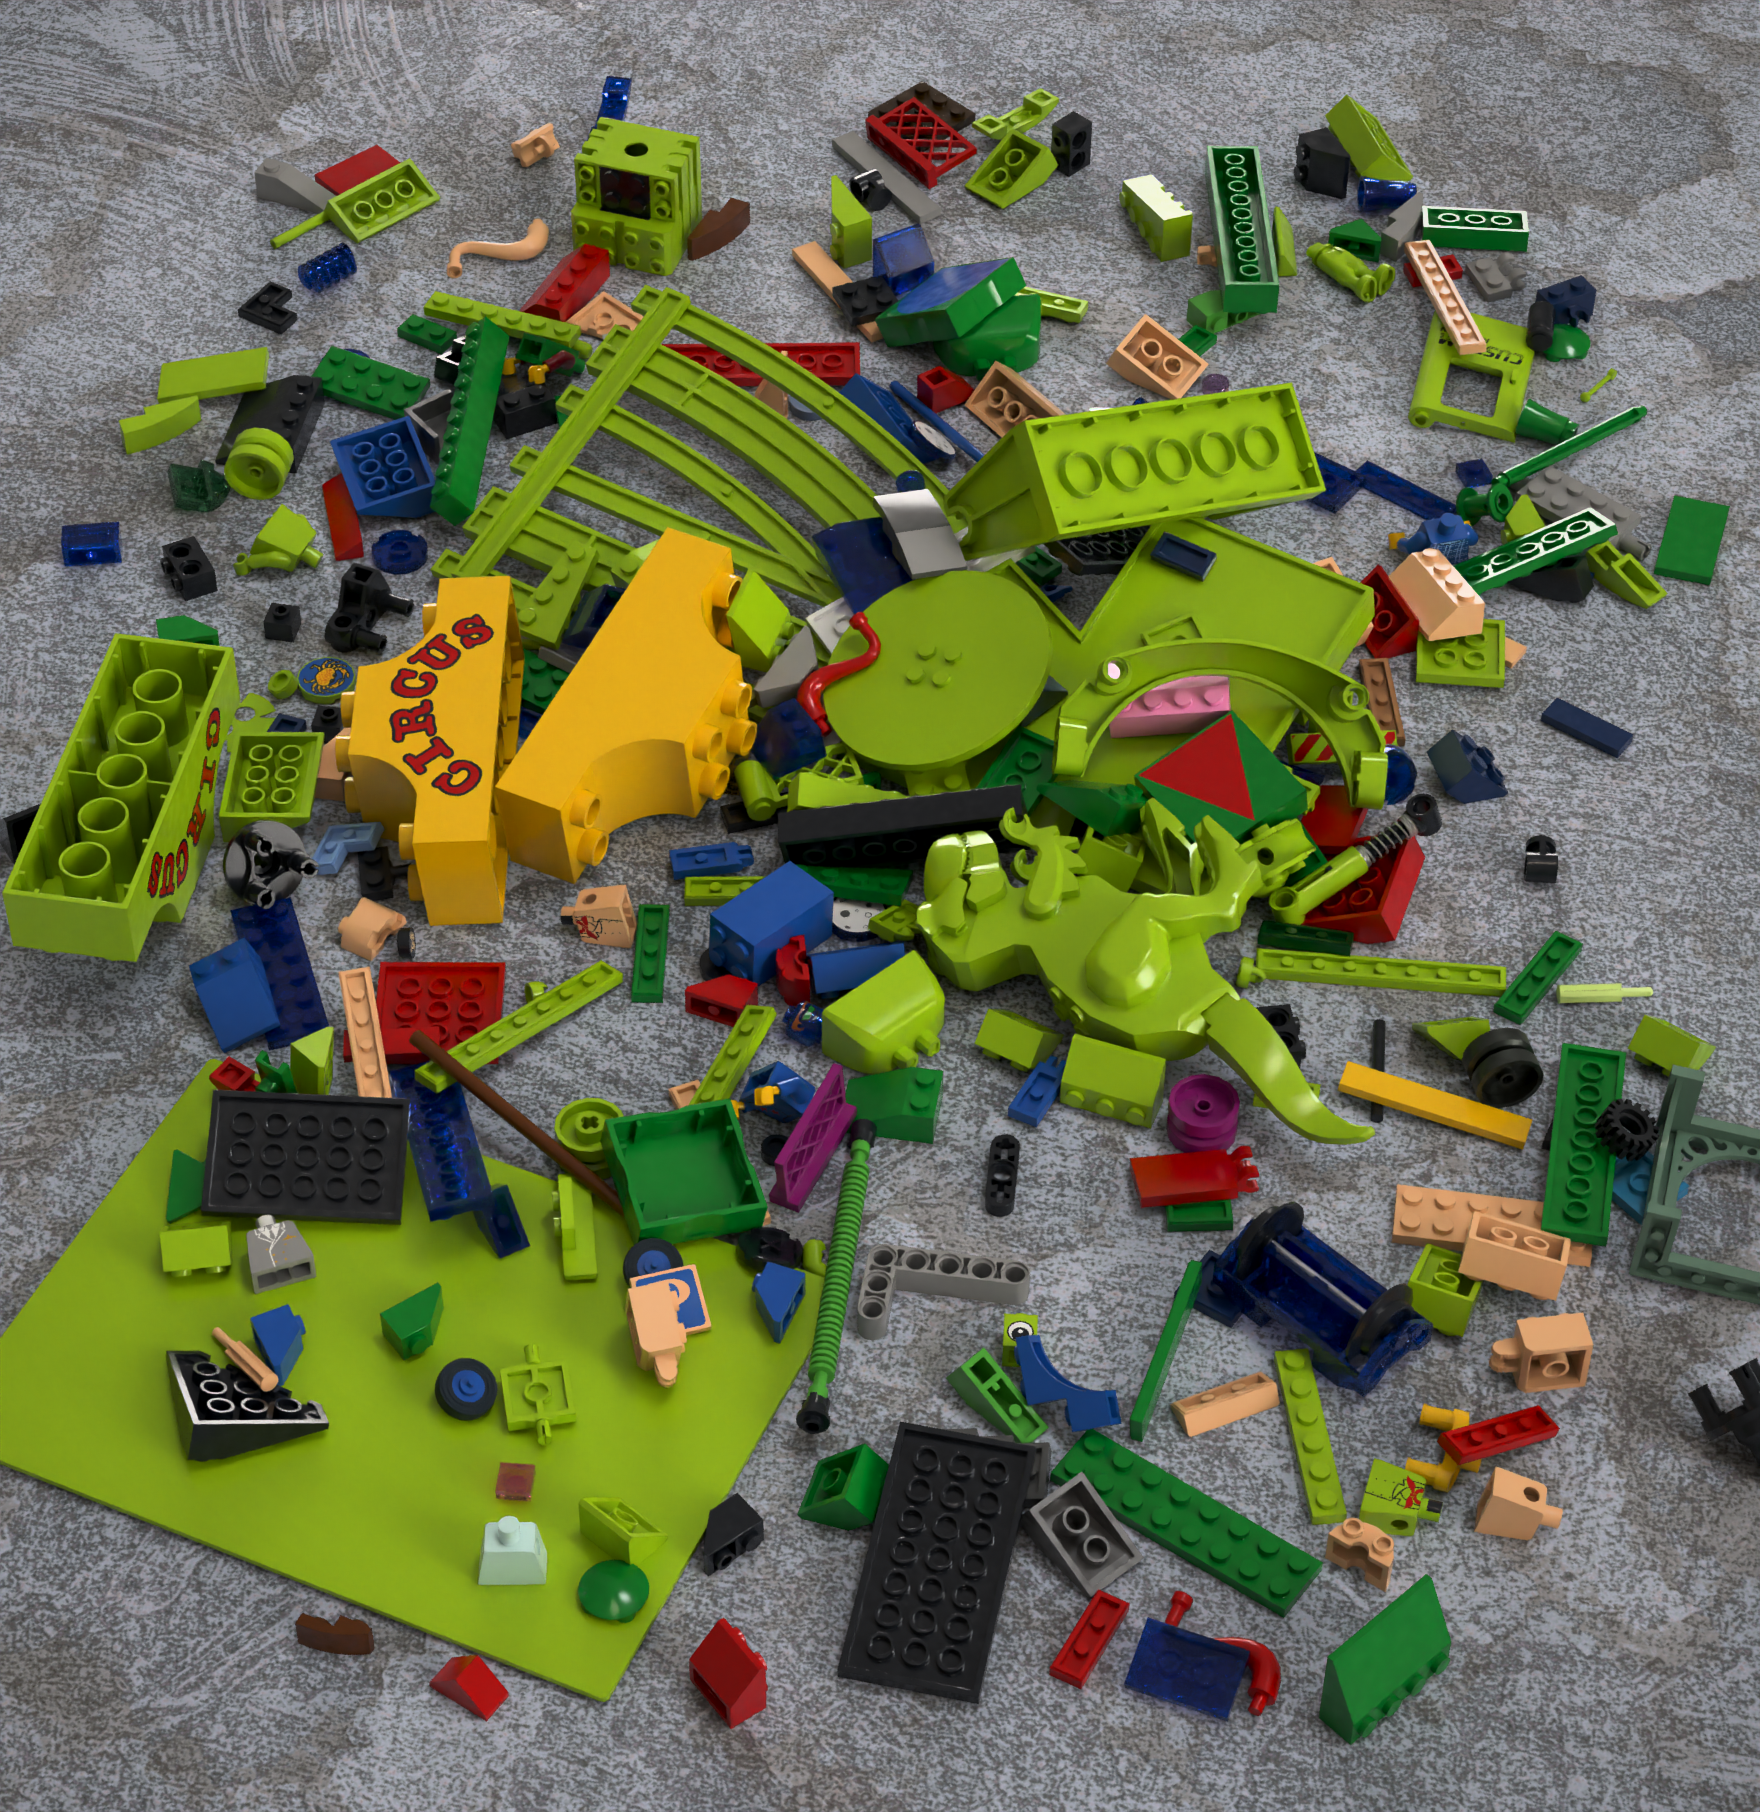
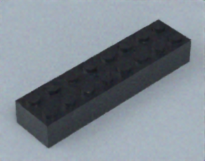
M1021 784L985 789L974 788L968 791L942 792L925 796L914 795L908 798L882 799L865 803L855 802L848 805L822 806L814 809L791 810L778 813V844L785 864L791 861L795 865L801 864L805 866L877 868L926 862L928 851L936 840L946 835L959 834L961 836L963 833L972 831L986 832L995 842L998 854L1016 852L1022 849L1031 850L1026 845L1014 844L1001 834L999 823L1001 819L1003 820V816L1009 808L1014 807L1017 818L1015 823L1022 822L1024 814L1028 816Z

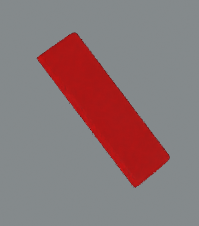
M340 473L322 484L336 561L364 557L357 512L343 475Z

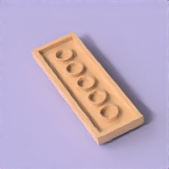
M1397 1184L1391 1243L1423 1247L1429 1243L1447 1250L1463 1251L1474 1211L1540 1230L1544 1202ZM1571 1241L1567 1264L1590 1267L1592 1244Z

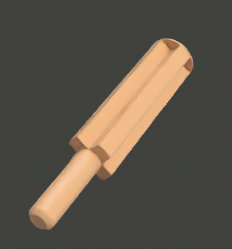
M219 1327L213 1329L212 1335L227 1349L224 1351L226 1356L265 1392L275 1388L278 1383V1376L240 1340L235 1342Z

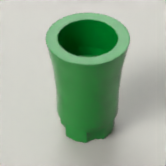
M1529 399L1518 420L1515 435L1534 438L1556 446L1576 436L1579 424Z

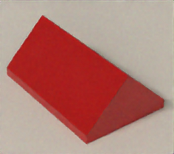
M1378 564L1360 582L1372 587L1374 591L1375 616L1371 621L1374 627L1365 644L1375 659L1392 658L1416 651L1420 621L1382 566Z

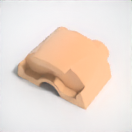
M363 897L349 917L345 916L339 924L338 932L342 934L341 948L372 961L384 948L386 938L390 934L395 936L398 930L407 923L406 918L390 908Z
M1348 1518L1343 1524L1338 1525L1328 1533L1325 1558L1345 1570L1352 1566L1360 1567L1365 1572V1581L1386 1592L1390 1583L1394 1560V1541L1378 1527L1362 1522L1358 1518Z

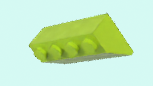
M1346 94L1325 115L1330 124L1328 129L1334 136L1339 138V143L1350 155V164L1357 168L1355 174L1363 182L1368 180L1377 187L1410 181L1413 178V175L1378 118Z

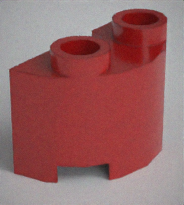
M803 934L791 937L789 939L790 943L783 946L781 950L778 948L776 954V986L779 993L784 997V1002L789 1006L804 1005L806 1001L810 1002V976L808 964H805L806 945Z

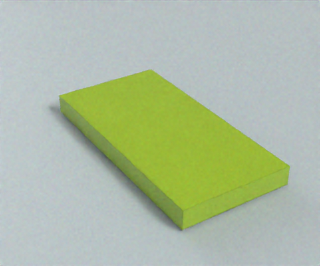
M267 347L163 363L161 365L157 400L161 404L192 396H197L198 400L266 389L269 362Z

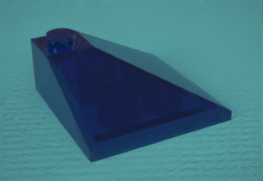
M881 517L837 523L811 536L816 557L854 615L858 612H863L871 604L895 588L916 580L910 578L892 554V542L882 530L883 519Z

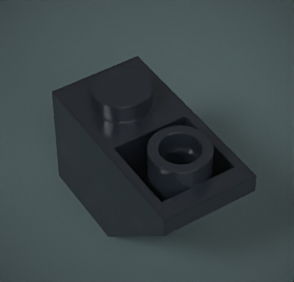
M738 1493L709 1512L703 1550L704 1572L707 1576L727 1568L734 1559L746 1551H753L764 1540L763 1519Z

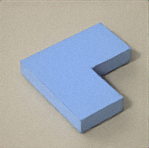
M381 822L329 826L312 857L319 865V867H314L319 869L317 875L338 873L348 852L374 850L385 830Z

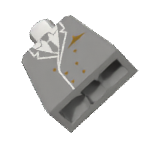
M272 1215L259 1217L255 1222L257 1229L251 1230L246 1234L254 1293L258 1294L315 1278L316 1270L313 1253L293 1221L287 1220L276 1223Z

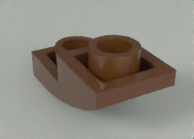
M302 1613L295 1623L298 1644L312 1649L343 1655L371 1654L375 1649L372 1628L358 1619L351 1620L340 1615L333 1626L324 1618H314Z

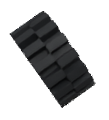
M1617 1099L1616 1102L1612 1101L1596 1121L1595 1129L1598 1131L1595 1134L1597 1138H1603L1600 1142L1603 1147L1606 1145L1610 1147L1608 1150L1610 1154L1617 1152V1158L1621 1160L1626 1156L1627 1161H1633L1634 1158L1637 1161L1648 1152L1658 1139L1659 1126H1654L1657 1122L1654 1117H1648L1651 1112L1647 1109L1643 1112L1640 1109L1641 1104L1636 1103L1633 1106L1632 1100L1626 1099L1625 1102L1622 1099Z

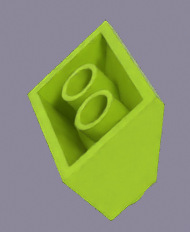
M1074 1033L1061 1079L1060 1103L1151 1129L1163 1103L1166 1059Z

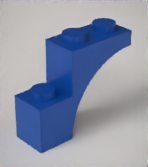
M1040 1335L1016 1337L1017 1346L1014 1348V1356L1017 1364L1021 1366L1023 1379L1020 1382V1389L1028 1405H1041L1066 1400L1065 1419L1067 1424L1071 1426L1072 1432L1122 1424L1116 1390L1097 1391L1074 1384L1060 1374L1050 1362L1044 1351Z

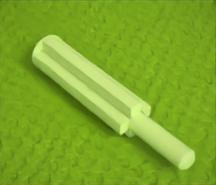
M1621 983L1557 985L1556 989L1558 1004L1622 1002V997H1650L1653 994L1651 987L1622 988Z

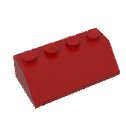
M585 243L563 257L519 311L562 322L569 320L587 305L609 278V250Z

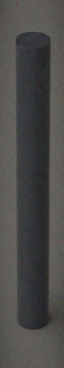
M1377 1019L1373 1022L1372 1069L1385 1072L1386 1023L1384 1020ZM1371 1101L1370 1119L1375 1123L1383 1121L1384 1105Z

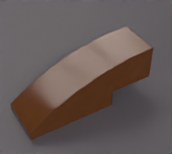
M730 198L720 212L710 209L687 238L688 260L694 261L707 256L738 237L750 225V203Z

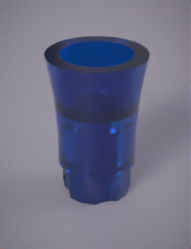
M1361 176L1357 187V206L1359 212L1398 209L1417 194L1416 184L1404 182L1403 180H1386Z

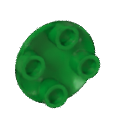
M1555 324L1553 344L1550 348L1543 351L1546 354L1545 358L1550 362H1559L1561 359H1584L1587 357L1590 348V338L1578 327L1568 324Z
M606 1560L597 1563L584 1573L579 1582L578 1595L581 1608L585 1613L592 1614L601 1619L617 1620L621 1623L630 1622L648 1599V1579L638 1566L630 1565L623 1560Z

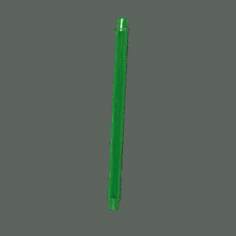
M1643 405L1631 407L1525 462L1499 473L1497 477L1492 479L1491 484L1493 486V484L1501 483L1508 488L1525 477L1531 476L1569 457L1571 454L1577 453L1615 432L1639 422L1641 418L1647 415V409Z

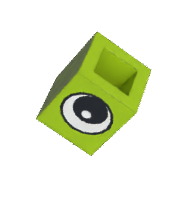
M1004 1313L1002 1366L1021 1367L1017 1364L1014 1356V1348L1017 1346L1016 1337L1037 1335L1038 1315Z

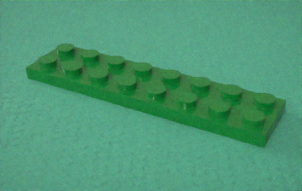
M1562 1043L1540 1229L1542 1231L1569 1238L1573 1242L1605 1247L1607 1245L1616 1152L1610 1154L1608 1152L1610 1147L1607 1145L1603 1147L1600 1144L1603 1138L1596 1137L1595 1133L1598 1130L1595 1129V1124L1612 1101L1616 1102L1617 1099H1622L1626 1052Z
M1094 1429L1087 1430L1051 1471L1050 1481L1060 1487L1083 1472L1118 1521L1283 1618L1322 1571L1323 1562Z

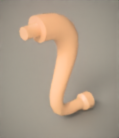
M534 219L533 223L528 227L527 236L514 243L501 244L478 241L460 243L450 252L447 275L451 278H458L462 275L460 256L467 253L511 261L533 258L541 253L547 244L549 236L548 226L541 219Z

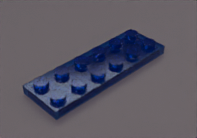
M291 897L275 900L274 905L269 909L252 905L230 910L237 940L245 938L262 959L279 1018L280 1026L264 1033L269 1051L288 1047L299 1039L329 1027Z

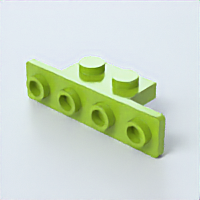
M569 1173L558 1174V1191L552 1192L553 1212L560 1211V1217H554L555 1237H561L564 1279L597 1278L592 1192Z

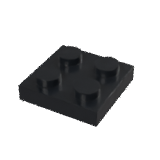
M882 275L832 287V296L852 327L874 322L875 318L898 302V299Z

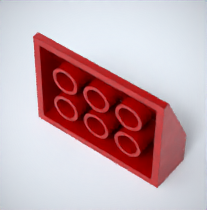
M1371 836L1356 838L1353 847L1355 848L1358 845L1364 846V841H1370ZM1415 836L1409 838V840L1403 839L1402 845L1397 843L1395 845L1396 849L1390 848L1389 854L1384 852L1382 858H1375V863L1371 861L1372 864L1368 867L1369 871L1309 911L1301 925L1355 933L1354 941L1365 944L1395 941L1425 860V855ZM1325 854L1324 857L1327 861H1330L1339 854Z

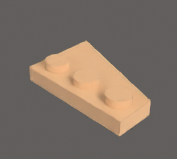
M603 291L566 322L581 326V333L602 338V335L608 334L615 324L633 331L644 316L632 311L630 307Z

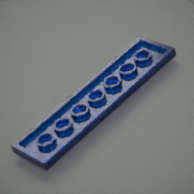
M427 1061L390 1071L396 1097L410 1099L411 1102L408 1141L430 1222L446 1220L469 1211H480L496 1204L461 1084L455 1082L436 1094L415 1080L414 1070L430 1062Z

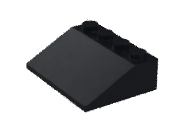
M293 375L266 383V389L244 392L215 459L216 464H226L235 440L241 432L251 428H264L278 433L289 443L293 450L294 460L288 473H297L325 404L322 378Z

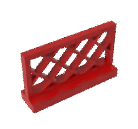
M915 97L880 118L871 115L865 119L867 138L929 190L938 185L937 178L977 154V148ZM912 108L919 111L918 115L905 113ZM889 122H899L898 127L886 126ZM904 122H917L916 127H903ZM921 122H932L934 127H921ZM901 134H913L914 139H902ZM919 135H932V140H919L918 138ZM937 135H948L950 140H936ZM917 147H930L929 152H918L916 149ZM947 147L948 151L934 152V148ZM952 148L965 149L961 153H952ZM932 160H946V162L936 167Z

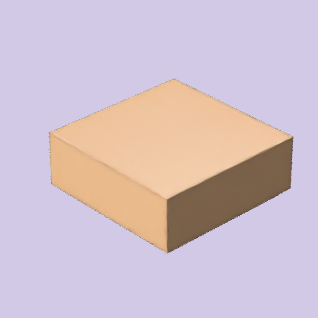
M1505 637V666L1512 668L1526 653L1527 647Z

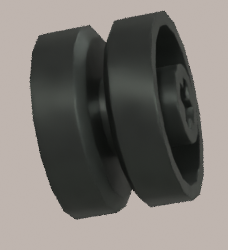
M1505 1027L1488 1031L1473 1040L1463 1052V1066L1482 1104L1495 1108L1514 1106L1532 1096L1542 1084L1544 1073L1526 1034L1519 1029Z

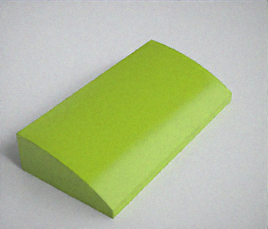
M411 158L328 200L324 212L347 237L356 243H360L439 201L440 196Z

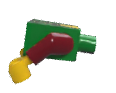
M524 333L515 357L505 358L502 374L516 373L515 364L519 363L522 366L529 363L535 365L528 369L529 382L534 381L535 384L545 383V372L548 374L554 372L567 377H571L573 373L581 375L585 369V361L578 358L579 351L546 338Z

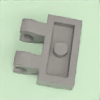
M1510 252L1501 254L1495 261L1488 257L1466 263V274L1487 303L1511 297L1512 290H1522L1525 288V284L1520 278L1526 277V273L1522 268L1513 269L1510 262H1514L1515 258Z

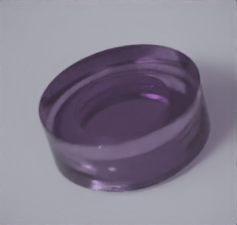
M1209 374L1202 380V392L1204 395L1229 391V380L1224 375Z

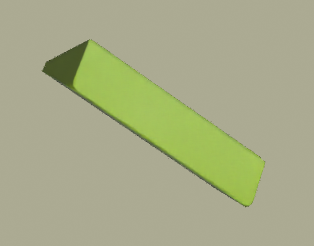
M1275 207L1272 231L1278 276H1297L1293 229L1280 207Z

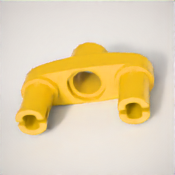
M1424 1403L1419 1425L1443 1431L1454 1430L1469 1425V1412L1459 1409L1451 1411ZM1446 1452L1443 1463L1439 1462V1465L1408 1457L1405 1470L1423 1476L1426 1479V1485L1433 1486L1434 1490L1448 1493L1454 1485L1460 1470L1464 1469L1478 1473L1482 1459L1458 1466Z

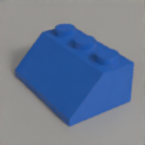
M894 941L806 954L805 964H808L812 993H821V999L840 996L839 990H854L905 956L904 943Z

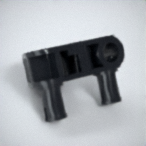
M354 562L341 579L338 608L327 622L324 636L325 641L331 643L334 650L342 653L354 651L360 646L377 653H382L387 644V636L371 632L372 628L387 610L409 617L414 609V600L392 594L380 570ZM372 612L370 621L366 620L368 613Z

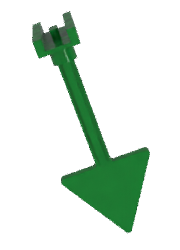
M262 1050L255 1059L261 1082L255 1088V1091L298 1094L289 1065L283 1062L276 1069L271 1066L268 1053ZM178 1149L174 1150L166 1214V1220L169 1224L200 1210L202 1205L206 1159L204 1162H199Z

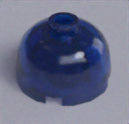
M1386 744L1384 753L1388 756V768L1384 801H1388L1387 805H1394L1405 800L1413 792L1417 769L1411 756L1404 749L1396 745Z

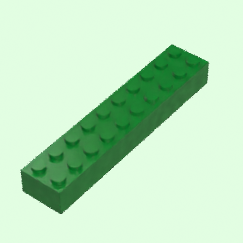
M1207 145L1205 179L1223 312L1233 314L1241 312L1277 313L1279 279L1258 146Z

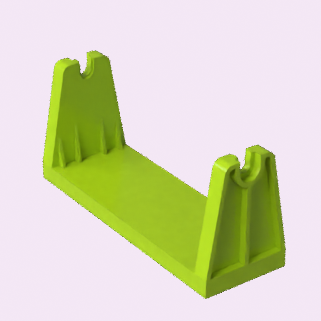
M1291 382L1025 420L1011 428L945 495L943 504L947 517L955 515L956 520L967 519L968 533L958 543L965 561L1057 540L1207 515L1211 520L1229 518L1310 499L1325 492L1326 488Z

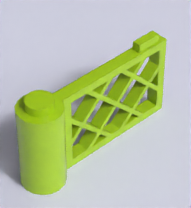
M843 742L765 764L755 760H746L741 762L734 770V777L749 817L756 821L766 820L774 815L777 808L788 806V794L780 796V793L785 787L789 788L791 779L799 772H813L820 777L832 779L840 778L838 776L842 771L854 774V776L843 779L847 783L864 784L863 776L854 753ZM846 752L841 761L831 759L833 755ZM811 761L816 763L812 769L802 767L804 763ZM824 766L835 768L830 775L820 772ZM779 770L788 771L784 777L772 774V772Z

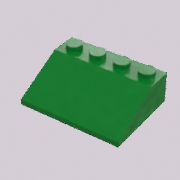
M1425 1574L1327 1657L1319 1719L1350 1745L1360 1737L1366 1738L1369 1736L1380 1719L1385 1715L1387 1717L1392 1716L1408 1695L1414 1696L1419 1693L1424 1687L1426 1680L1434 1673L1436 1675L1441 1674L1450 1662L1451 1638L1433 1580L1429 1575Z

